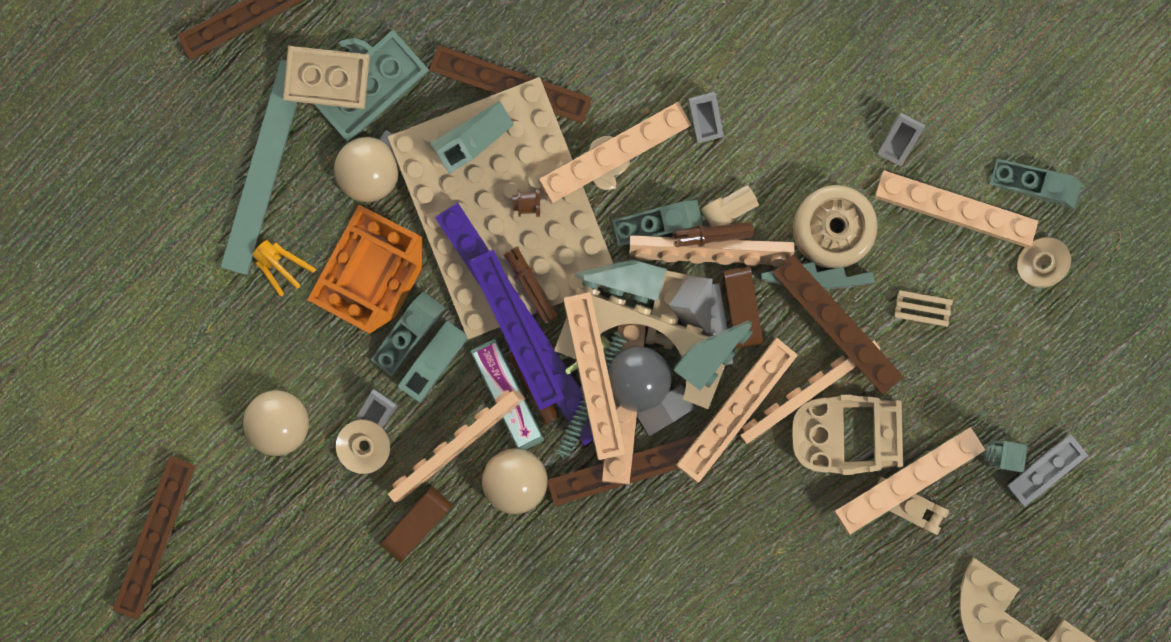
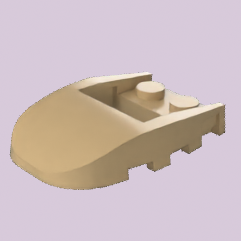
M840 395L831 398L815 399L805 403L796 412L792 425L793 449L797 459L803 466L813 471L840 473L843 475L879 471L883 468L894 466L903 467L901 401ZM844 407H873L874 461L844 462Z

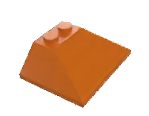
M358 205L307 300L369 334L397 316L422 269V237Z

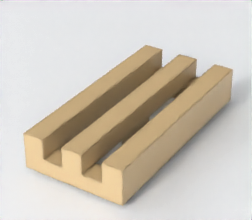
M899 290L894 318L948 327L953 300ZM903 297L943 304L945 308L939 309L902 301ZM901 308L940 314L943 315V320L900 312Z

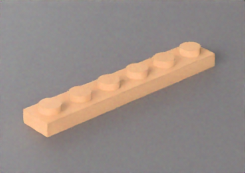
M677 102L538 179V182L550 204L688 128L691 126V123L680 103Z
M887 171L882 172L874 197L1026 248L1031 247L1038 225V220Z
M630 236L629 259H637L639 261H691L697 264L718 262L723 265L743 263L749 266L767 264L779 267L789 257L794 255V242L731 240L706 243L703 247L689 245L676 248L674 242L677 239L673 240V237Z
M591 292L565 297L563 302L597 459L602 460L624 455V444Z
M619 325L618 332L621 337L627 340V343L619 341L625 347L618 348L624 350L634 346L644 347L646 325ZM615 403L625 454L604 459L602 482L629 485L637 412L626 410Z
M775 338L679 460L676 467L693 481L699 483L798 355L778 338Z
M873 340L872 342H873V343L877 346V348L880 350L881 348L878 346V344L876 343V341ZM844 355L840 356L830 364L833 369L825 374L822 371L818 372L808 379L809 386L803 390L797 387L787 394L788 401L781 406L776 402L764 411L766 416L757 422L754 418L742 426L744 432L739 436L745 444L750 443L855 368L854 363L849 358L846 359Z
M508 390L495 399L497 404L490 410L488 407L481 410L474 417L477 421L468 427L467 424L462 426L454 433L456 437L449 444L446 441L433 450L435 455L428 461L426 458L421 460L412 468L415 472L408 478L404 475L392 484L394 489L388 495L393 502L402 501L524 401L523 395L519 391L509 392Z
M970 427L833 513L849 536L985 451V448Z

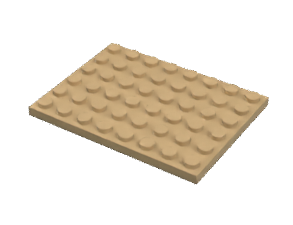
M540 77L388 136L467 339L500 326L482 288L435 218L457 202L488 249H494L507 278L531 314L537 313L518 278H514L515 273L503 256L507 251L509 252L516 246L519 247L529 267L532 266L534 268L532 272L552 306L562 303L565 297L574 296L578 287L584 288V285H582L583 280L575 277L576 272L613 264L583 186L550 204L538 182V179L573 161ZM501 101L514 125L477 157L449 174L430 143ZM518 189L521 192H535L536 189H540V217H536V214H521V217H518V211H512V195H518Z

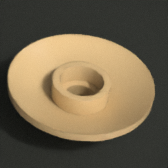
M1045 237L1034 240L1031 247H1025L1019 255L1017 262L1018 273L1022 280L1030 286L1037 288L1052 286L1061 281L1069 271L1071 254L1067 246L1058 239ZM1051 264L1048 268L1043 269L1045 265Z
M364 419L355 420L347 424L340 431L336 440V452L339 460L347 469L359 474H368L380 469L385 464L390 454V441L385 430L377 423ZM361 441H367L369 449H363L360 446Z

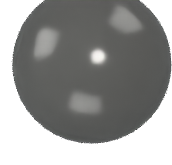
M634 346L622 350L610 362V366L607 369L615 403L622 408L634 412L648 411L658 406L666 398L671 386V372L667 362L658 352L647 347Z

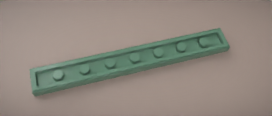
M282 59L221 264L223 269L248 275L251 267L252 254L257 246L298 102L283 100L287 61Z

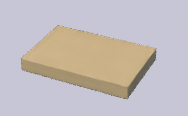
M288 46L283 100L365 109L370 55Z

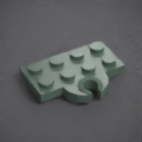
M394 30L374 47L356 38L339 42L343 49H347L351 53L370 55L365 109L321 104L314 105L348 143L430 72Z

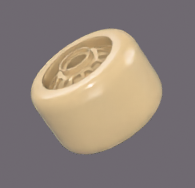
M841 185L822 187L811 193L799 206L793 221V235L800 252L810 262H815V265L827 269L848 267L861 260L872 248L878 229L876 213L868 199L857 190ZM832 219H839L843 223L844 228L841 233L837 234L830 230L829 224Z

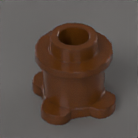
M518 189V195H512V211H518V217H521V214H536V217H540V189H536L535 192H521Z

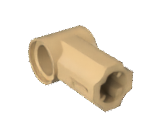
M747 185L723 199L721 197L701 208V211L710 227L729 225L735 221L734 219L754 209L759 204L753 191Z

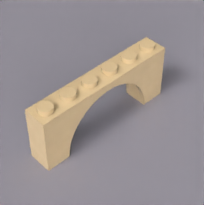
M584 286V288L578 287L575 294L591 292L600 334L612 327L623 324L646 325L666 335L675 344L682 357L693 344L711 337L703 334V329L698 326L687 324V327L676 324L677 319L669 315L662 314L661 317L650 314L652 310L645 306L636 304L634 308L626 305V300L616 295H610V298L599 294V289ZM566 318L554 351L576 359ZM723 364L720 365L715 372L718 374L716 380L709 388L704 386L701 391L686 380L683 400L709 409L725 366Z

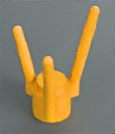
M266 240L257 247L252 256L257 260L256 265L263 271L279 296H283L284 292L267 267L270 269L275 267L295 288H300V284L278 263L281 259L279 254L312 273L316 271L314 267L284 250L277 242L272 245Z

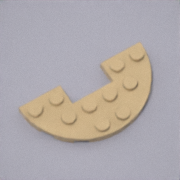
M972 558L960 587L959 607L962 628L969 642H1096L1065 620L1061 621L1050 639L1046 641L1004 612L1019 591V588L977 559Z

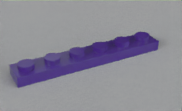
M494 249L469 260L472 270L539 409L542 410L565 399Z

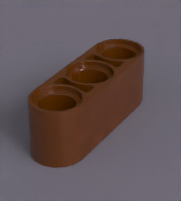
M750 266L723 270L731 327L747 320L752 322L750 330L753 333L743 345L738 343L735 347L741 348L763 344Z
M432 487L380 546L401 563L453 504L437 489Z

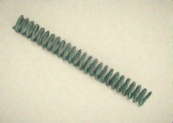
M614 332V335L617 337H611L614 342H609L612 347H607V350L610 352H604L607 356L605 357L607 368L610 366V361H613V358L617 356L616 352H622L618 347H625L619 341L627 343V340L621 337L619 332ZM580 401V404L583 406H577L581 410L575 411L578 416H572L576 421L571 420L570 423L574 426L568 425V428L572 431L565 430V433L569 436L563 435L565 440H560L563 445H558V448L562 451L555 450L563 458L565 455H571L569 452L573 451L571 446L576 445L573 441H578L576 436H581L578 431H583L580 426H586L582 421H588L585 417L588 416L585 401Z

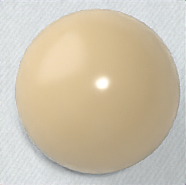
M361 137L350 141L340 150L335 160L334 174L338 186L347 196L360 202H373L384 198L393 190L399 177V164L392 149L383 141L371 137Z
M279 390L268 391L257 396L248 405L243 418V429L247 440L256 450L270 456H282L293 452L303 443L309 429V417L305 406L294 395Z
M512 448L497 453L489 460L482 475V487L486 498L496 509L504 513L521 514L530 511L541 502L547 490L548 479L544 465L538 457L523 449Z

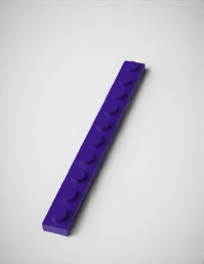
M457 202L435 218L478 282L469 260L490 250ZM509 281L565 399L556 403L569 422L571 420L576 421L572 416H578L575 413L576 410L581 411L577 406H583L580 404V401H585L582 398L584 394L572 375L566 374V366L556 351H554L553 346ZM585 416L588 421L582 422L586 426H580L583 431L578 432L581 435L579 438L583 444L587 445L593 441L589 418Z

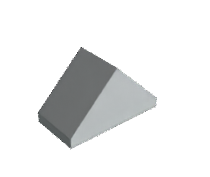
M715 92L689 98L687 106L697 143L724 137Z
M900 113L892 124L878 151V155L902 166L925 125Z
M688 275L669 304L684 327H687V324H692L702 328L703 333H710L712 278Z
M682 385L668 392L666 398L655 408L637 412V417L649 436L696 408L693 403L683 400L685 390Z
M373 389L355 420H370L383 428L399 405L378 390Z

